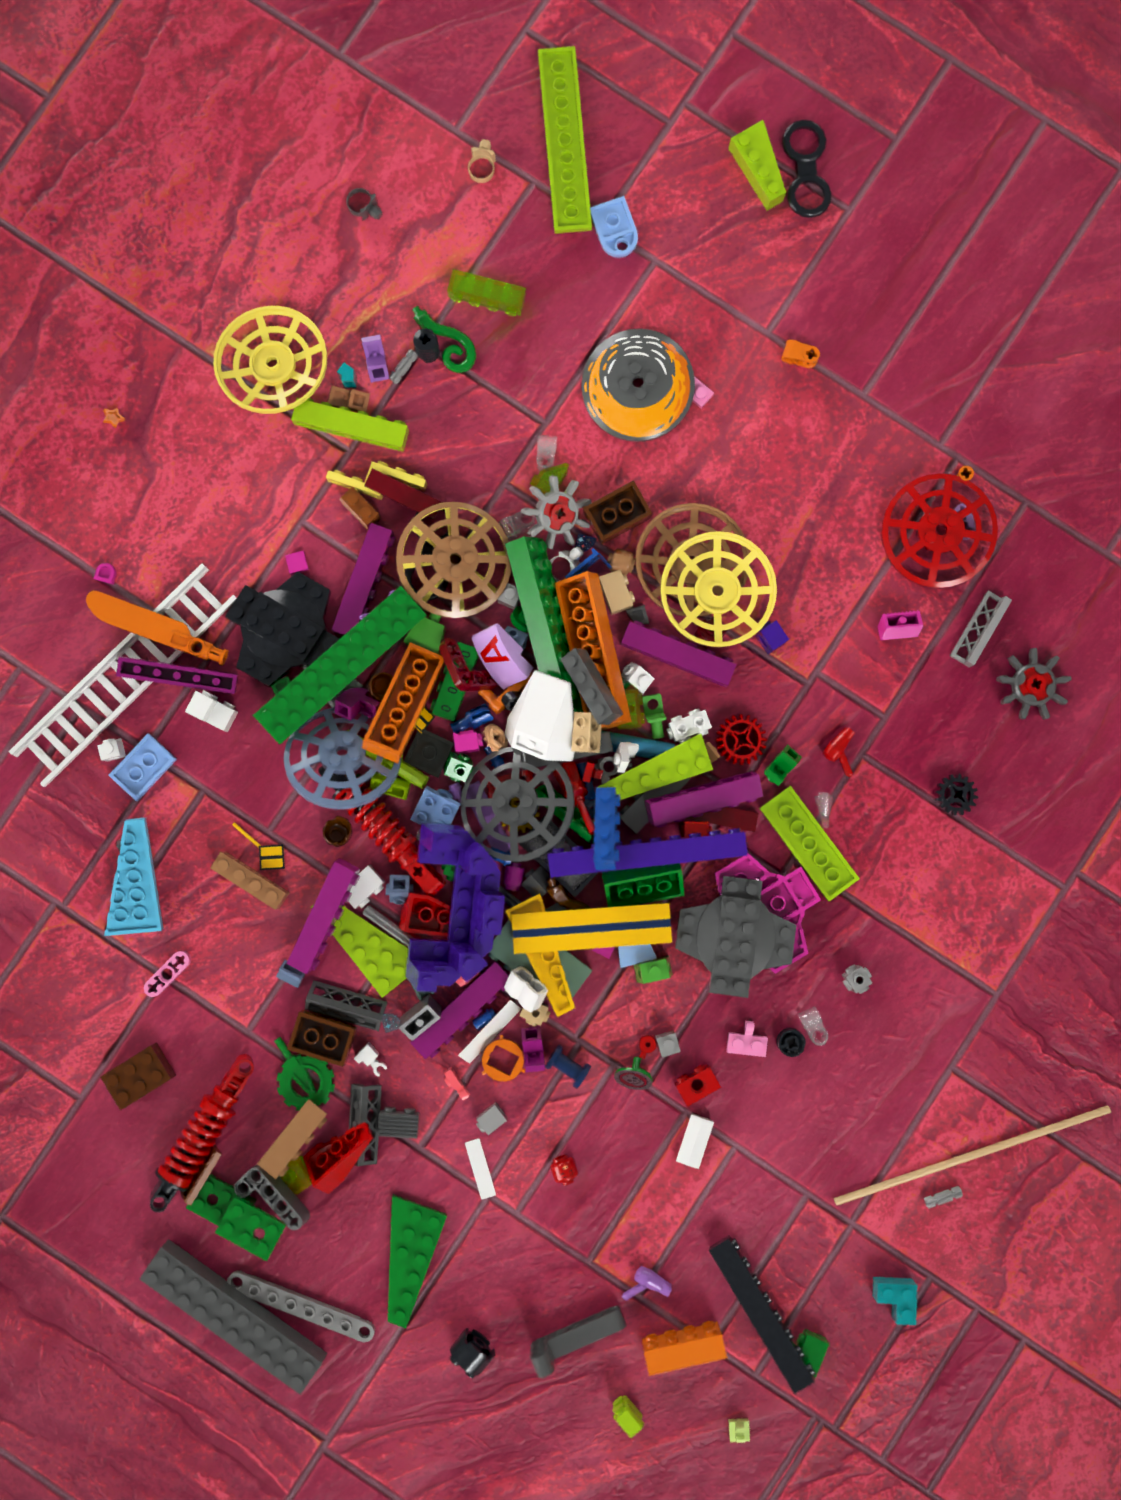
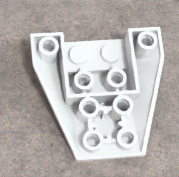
M537 670L533 672L507 718L504 735L511 747L543 760H573L575 751H571L574 713L570 682Z

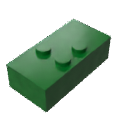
M680 863L601 872L608 907L635 906L685 896Z

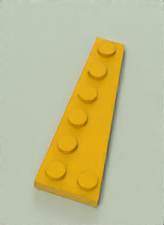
M540 894L505 910L511 925L512 914L546 912ZM558 951L526 953L538 980L548 989L546 996L556 1016L559 1017L574 1009L575 1006Z

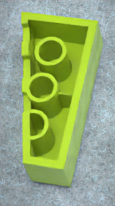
M761 120L732 137L728 149L765 209L769 210L783 202L786 190L764 120Z

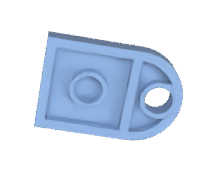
M622 196L591 207V219L603 250L608 255L617 258L631 254L636 248L638 233L625 197ZM619 243H625L627 245V249L623 251L619 250L617 248V245Z

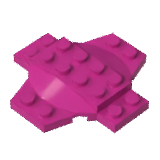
M748 854V856H742L714 873L719 896L721 895L723 876L763 881L760 901L767 907L769 912L796 925L792 963L808 954L801 922L804 918L805 910L821 901L802 867L782 876L770 873ZM789 965L769 969L776 974Z

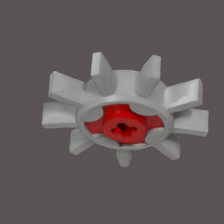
M551 475L549 476L550 492L543 494L540 489L534 486L529 488L539 501L536 508L527 507L521 509V513L525 515H535L538 522L530 528L527 535L534 537L544 529L548 532L545 542L547 548L553 549L556 534H563L566 543L573 546L575 541L570 532L573 526L577 524L582 528L590 527L587 521L578 518V509L592 502L587 498L575 501L572 497L579 485L578 481L572 480L566 490L561 492L559 491L557 476Z

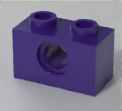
M770 620L766 622L755 636L768 655L789 640L777 620L773 623Z

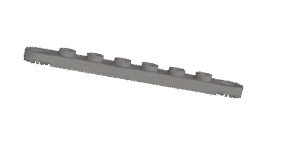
M236 1270L227 1279L228 1284L235 1286L238 1291L248 1298L361 1342H368L374 1336L375 1327L369 1320L362 1319L357 1315L257 1276ZM234 1277L241 1278L242 1285L235 1286L232 1279ZM360 1328H369L370 1334L368 1336L362 1335Z

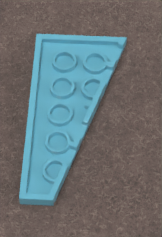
M146 817L126 819L124 821L120 854L117 860V871L114 877L110 910L107 916L108 921L104 936L163 930Z

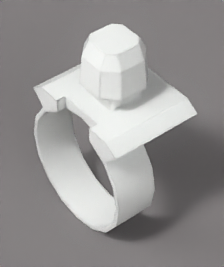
M575 547L571 551H559V556L553 557L550 562L552 564L557 557L565 558L569 561L572 571L580 564L578 560L582 557L583 551L580 547Z

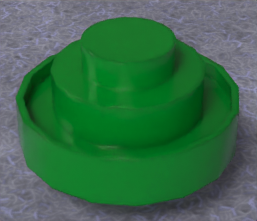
M518 606L511 612L510 620L516 629L528 633L522 606Z

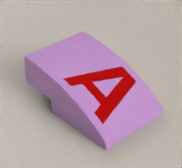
M498 623L472 636L474 647L483 665L502 689L529 677L533 667L521 656L523 648Z

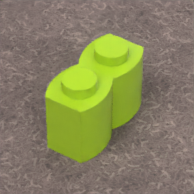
M626 1395L623 1397L619 1396L613 1402V1418L625 1433L632 1438L643 1428V1415Z

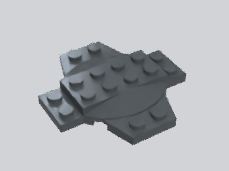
M723 876L721 895L710 904L684 908L679 911L675 949L702 961L711 972L709 993L748 998L750 979L761 970L792 964L796 925L769 912L767 907L760 901L763 881Z

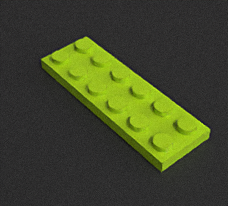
M791 786L759 808L828 902L860 879Z

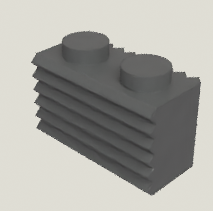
M384 1107V1110L379 1112L378 1136L417 1139L420 1112H415L416 1109L404 1108V1111H396L395 1107Z

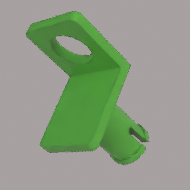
M661 694L643 696L644 714L647 723H651L652 738H663L662 721L667 719L663 711ZM649 700H657L658 707L656 709H649L647 706Z

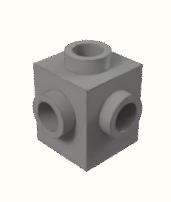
M854 964L845 970L846 972L842 974L844 978L842 982L848 991L851 990L854 993L859 992L861 994L867 991L869 985L872 984L870 980L872 975L866 967L863 968L860 965ZM860 976L862 980L857 983L856 978Z

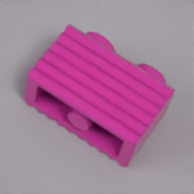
M913 610V612L906 611L905 613L903 611L902 613L895 612L894 614L892 612L890 614L884 613L877 626L880 640L918 637L923 627V622L918 610Z

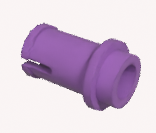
M459 782L449 785L448 792L452 794L453 800L461 803L462 785Z

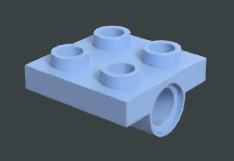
M427 786L410 820L420 825L421 823L451 825L461 804L452 799L453 796L450 792L444 789L436 791Z

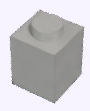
M507 583L503 593L497 599L498 603L514 610L520 601L517 587Z
M674 1030L655 1035L662 1057L681 1052Z
M495 1102L477 1116L476 1120L478 1122L476 1125L482 1133L486 1132L489 1135L507 1121V1116Z

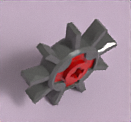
M1037 648L1029 650V664L1025 666L1012 655L1007 660L1016 670L1013 677L1003 675L996 678V681L1000 683L1011 684L1012 694L1004 697L1000 703L1002 705L1008 704L1014 699L1022 703L1018 719H1026L1030 706H1037L1043 720L1048 719L1050 714L1046 707V702L1051 699L1060 705L1067 704L1068 700L1055 693L1057 684L1071 681V676L1055 678L1051 669L1058 663L1060 657H1052L1046 665L1038 664Z

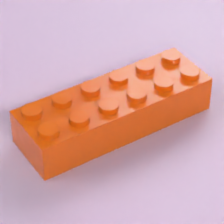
M411 642L409 643L364 737L362 749L397 764L399 763L443 668L444 659L441 655Z

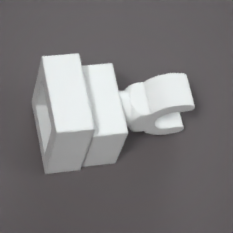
M370 1042L354 1057L358 1064L363 1061L367 1066L371 1065L376 1076H380L377 1067L382 1066L385 1070L387 1069V1065L384 1062L376 1060L379 1052Z

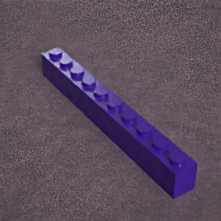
M740 828L729 829L728 834H721L720 831H711L709 836L693 833L689 834V838L681 839V835L669 836L670 840L662 841L661 837L650 838V842L642 843V839L630 840L629 845H622L621 841L616 843V849H619V861H616V870L748 856L745 832H740ZM591 845V849H583V846L571 847L572 851L564 852V848L552 849V853L548 854L550 877L613 871L596 870L594 864V845Z

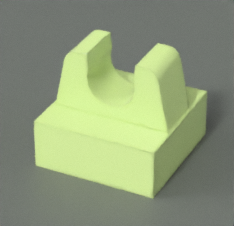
M748 1418L728 1419L730 1442L745 1443L750 1441Z

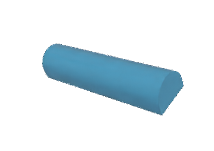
M610 732L614 750L612 752L617 751L620 742L639 744V749L635 756L652 759L675 747L673 743Z

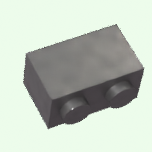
M428 994L400 1017L399 1029L413 1041L441 1018L442 1006Z

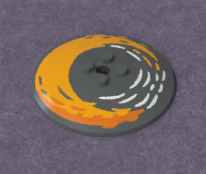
M649 329L625 330L604 340L590 355L582 375V396L589 415L606 433L625 441H650L669 433L684 419L694 397L695 378L688 356L670 337ZM640 378L644 383L641 387H635L632 384L633 380Z

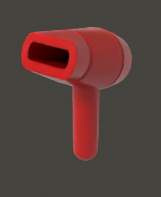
M844 727L828 743L823 751V755L832 762L839 758L845 775L851 777L853 771L844 750L855 732L848 727Z

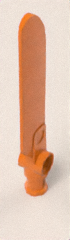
M93 590L86 597V603L91 612L107 624L196 656L197 658L216 661L221 666L227 660L229 652L227 649L216 648L212 643L192 637L188 626L180 621L99 591ZM201 643V651L195 652V646Z

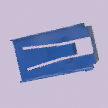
M593 548L591 549L593 553L565 577L569 578L583 573L599 559L603 561L609 570L612 567Z

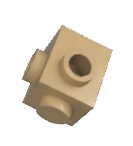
M542 1003L540 1008L533 1012L522 1008L520 1017L525 1018L526 1023L536 1027L537 1024L541 1026L542 1022H547L551 1012L548 1011L549 1006Z

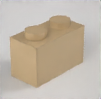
M621 570L599 577L601 589L611 615L633 608L635 598L632 591H628L626 585L629 582L627 576L622 575Z

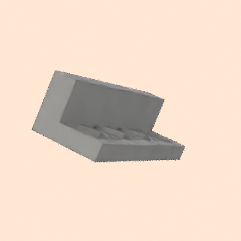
M988 590L951 652L950 657L967 667L974 666L1012 599L1007 596L1001 598ZM989 597L998 602L996 607L988 610L986 605ZM985 614L986 624L978 626V615ZM976 630L977 640L969 643L968 632ZM960 647H967L968 655L966 659L956 654Z

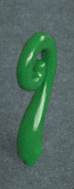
M419 306L412 309L415 314L413 319L422 329L428 328L436 335L455 339L465 348L467 354L465 361L455 364L451 361L450 355L455 353L461 356L463 350L458 345L446 347L442 355L444 365L455 373H464L470 370L476 360V349L470 338L457 329L436 323L427 311L421 310Z

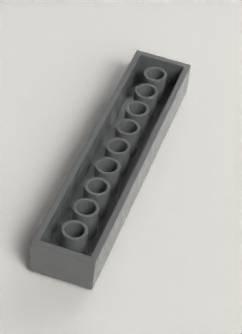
M169 1239L160 1248L140 1277L142 1282L298 1394L303 1392L327 1355V1352L256 1301L238 1291L235 1286L228 1284L224 1278Z

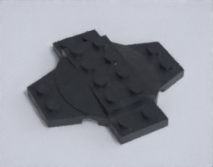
M296 572L276 590L264 593L257 592L245 585L225 616L228 620L241 627L243 636L236 668L264 685L271 687L284 677L292 667L310 666L339 640L338 637L327 632L323 619L331 595L330 589L300 572Z

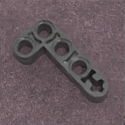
M257 1164L248 1170L234 1185L235 1193L241 1198L247 1197L256 1190L291 1230L300 1229L310 1219L309 1210L279 1176L275 1179Z

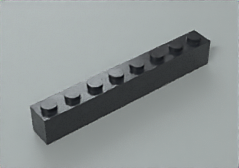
M728 1235L710 1246L709 1252L795 1395L815 1383L814 1375L816 1372L810 1363L807 1364L803 1358L805 1354L800 1345L796 1346L793 1342L794 1335L790 1328H785L781 1322L783 1317L779 1310H774L771 1303L773 1301L767 1291L763 1292L760 1287L762 1284L760 1278L756 1273L753 1275L749 1268L751 1264L746 1256L742 1257L739 1249H741L739 1243L735 1238L732 1239Z

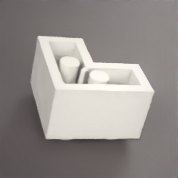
M204 690L202 693L196 691L185 712L228 732L238 714L237 711L233 710L235 706L226 701L223 704L218 702L217 696Z

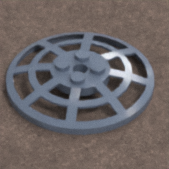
M335 707L317 712L292 733L286 743L284 766L292 787L311 803L331 809L360 807L383 795L395 781L400 770L401 759L398 764L394 762L390 770L381 765L383 757L377 755L375 761L366 757V750L362 749L363 740L357 733L361 728L368 731L370 726L365 722L369 717L362 714L358 720L334 719L332 714L335 713ZM322 716L325 717L326 721L316 726L309 734L299 733L310 722ZM351 723L354 725L350 731H339L336 724ZM329 727L331 734L327 735L324 739L314 736L321 729ZM293 740L304 741L301 748L302 761L290 766V748ZM309 743L318 745V754L307 758ZM339 750L347 751L345 755L337 754ZM320 762L326 771L321 777L313 771L310 765ZM362 764L370 767L368 772L356 779L354 771L359 769ZM305 769L307 774L319 783L315 793L313 794L305 789L295 778L294 773ZM376 772L387 777L376 789L362 796L359 788L360 784L369 780ZM333 773L338 775L346 774L348 781L336 782L330 781ZM326 787L336 789L351 788L354 798L333 800L323 798L322 795Z

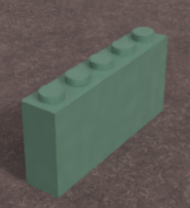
M508 920L501 930V935H497L493 940V949L489 952L488 956L496 962L501 960L505 963L503 967L509 972L522 966L538 980L526 953L514 954L512 925ZM558 951L565 978L573 998L592 972V969L569 951Z

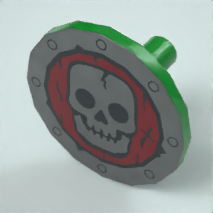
M634 1057L632 1068H620L615 1071L614 1075L617 1083L633 1090L648 1089L652 1086L653 1079L649 1072L640 1067L641 1058Z

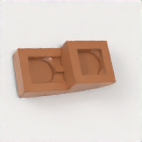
M331 386L328 403L336 408L343 406L351 409V411L366 412L370 394L354 389L347 390Z

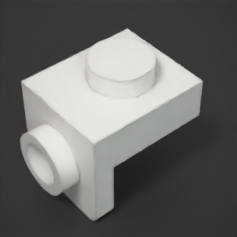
M630 662L621 674V677L630 682L642 694H644L654 680L647 671L633 662Z
M620 742L613 759L617 772H625L629 764V758L635 757L639 744Z

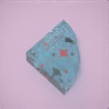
M384 1013L382 1023L385 1033L399 1029L400 1018L398 1016Z

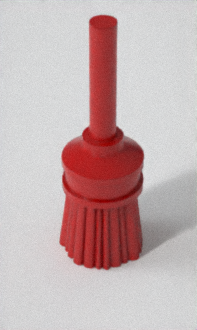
M564 762L561 766L571 780L575 805L579 809L589 834L593 835L595 834V826L584 804L588 790L580 779L576 762ZM555 769L553 775L562 788V794L567 799L565 784L559 772Z

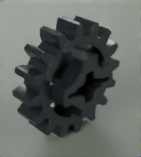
M952 774L949 775V780L945 777L942 778L943 784H937L940 790L935 791V794L939 795L935 801L941 802L938 806L939 808L945 807L944 813L951 811V814L955 816L958 811L959 815H964V810L970 812L969 806L976 805L973 799H978V796L974 795V792L978 791V789L972 788L973 781L967 782L969 777L965 776L962 778L961 774H957L954 777ZM952 782H959V783H961V784H963V785L960 786V787H957V786H956L955 784H953ZM956 791L959 792V794L957 795L958 798H954ZM956 803L960 807L955 808L950 806V804Z

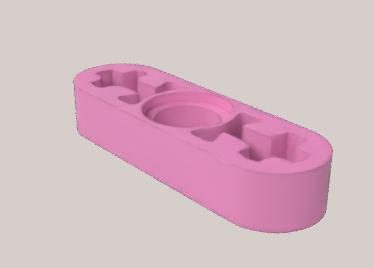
M186 951L176 952L145 983V994L150 997L160 995L190 965V954ZM178 956H184L185 964L181 963L176 968L170 965L171 962L174 965L179 961ZM169 968L172 971L171 979L163 977L164 969ZM159 980L163 982L156 987L158 991H150L152 988L150 984H156Z

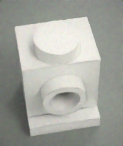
M122 738L107 739L101 745H97L102 761L108 762L126 757Z

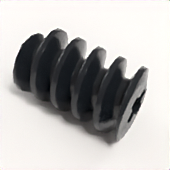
M428 328L418 330L413 337L416 353L425 363L434 362L440 355L438 338Z

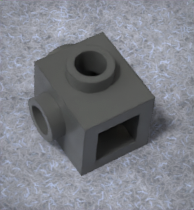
M542 866L536 870L532 868L524 876L526 880L521 885L532 896L540 894L542 897L547 892L546 887L549 885L547 879L550 878V875Z

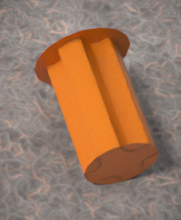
M963 466L956 476H960L961 479L968 481L973 478L974 471L970 466Z

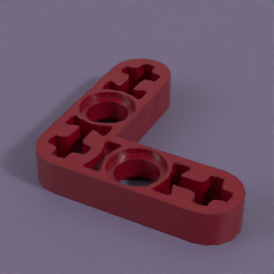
M446 638L439 645L453 683L459 690H493L498 686L487 670L469 671L455 640Z

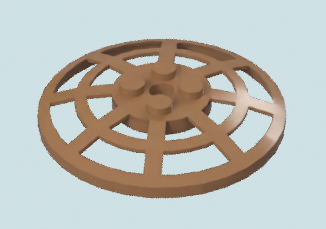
M462 502L439 503L421 511L405 527L397 547V572L403 588L421 608L441 617L463 618L478 614L487 609L503 593L511 573L506 546V556L495 555L493 544L486 534L494 526L505 546V543H508V538L502 527L484 510ZM450 507V519L438 521L430 527L420 520L435 510ZM458 508L474 511L485 517L487 522L480 528L470 521L458 519ZM451 524V536L441 539L433 532L442 526ZM459 525L467 526L476 531V533L469 540L459 536ZM416 526L423 534L416 545L415 555H403L406 538L410 530ZM428 537L436 546L432 555H421L422 546ZM481 538H483L488 547L489 555H478L474 545ZM452 554L460 556L459 564L451 563L450 556ZM403 563H415L417 574L424 584L417 593L413 591L406 579ZM421 563H432L436 574L429 581L423 573ZM478 563H490L484 580L475 573ZM495 563L506 564L503 581L494 593L487 584L494 573ZM468 578L477 586L471 591L460 593V582ZM441 579L452 582V593L443 592L437 589L435 585ZM431 591L439 597L452 600V611L435 608L423 601L422 598ZM480 591L489 598V600L476 608L460 611L461 599L472 597Z
M698 503L681 504L661 512L646 526L637 545L635 557L636 571L643 590L660 608L664 609L662 602L658 599L661 595L662 578L658 564L666 565L671 555L679 546L697 536V529L705 532H717L710 526L698 523L699 511L714 515L724 521L727 525L720 532H731L733 530L736 535L745 538L737 523L726 513L709 505ZM691 511L689 523L678 524L668 530L661 522L666 517L675 513ZM656 527L662 536L655 546L653 556L642 555L645 540L651 530ZM690 529L689 539L678 542L673 536L674 533L680 530ZM714 539L710 540L707 544L703 541L696 543L684 552L689 557L695 558L700 554L712 551ZM721 539L723 550L731 553L727 542ZM667 540L673 547L670 557H659L660 549ZM741 545L744 559L750 551ZM679 557L670 569L672 575L667 579L666 586H672L677 580L679 581L680 575L686 566ZM713 558L704 559L697 563V566L705 572L713 568ZM730 559L721 560V568L731 571V568L738 566L736 562ZM641 562L652 564L654 575L660 585L653 592H651L644 580ZM691 570L684 581L687 587H694L698 579ZM745 571L742 572L739 581L741 587H744L748 577ZM720 586L712 588L714 595L720 596L723 594ZM670 594L671 596L678 599V595ZM683 595L686 606L692 612L694 610V601H696L695 596ZM669 607L672 614L686 617L683 611ZM703 611L698 617L711 615V613Z

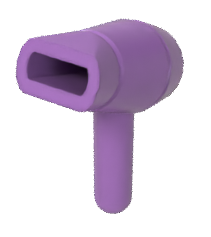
M641 1266L635 1273V1281L639 1284L624 1292L622 1298L623 1300H629L646 1288L668 1297L672 1290V1284L664 1280L653 1270Z

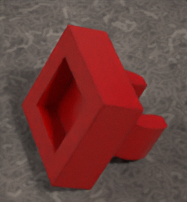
M588 760L582 781L590 783L592 777L601 780L603 770L596 769V762Z

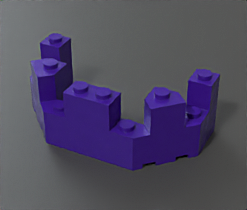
M421 823L417 862L455 865L447 940L409 939L405 977L416 991L437 992V986H451L460 977L467 983L488 965L483 957L493 949L494 935H501L505 896L499 892L501 871L497 868L498 865L467 830L460 825Z

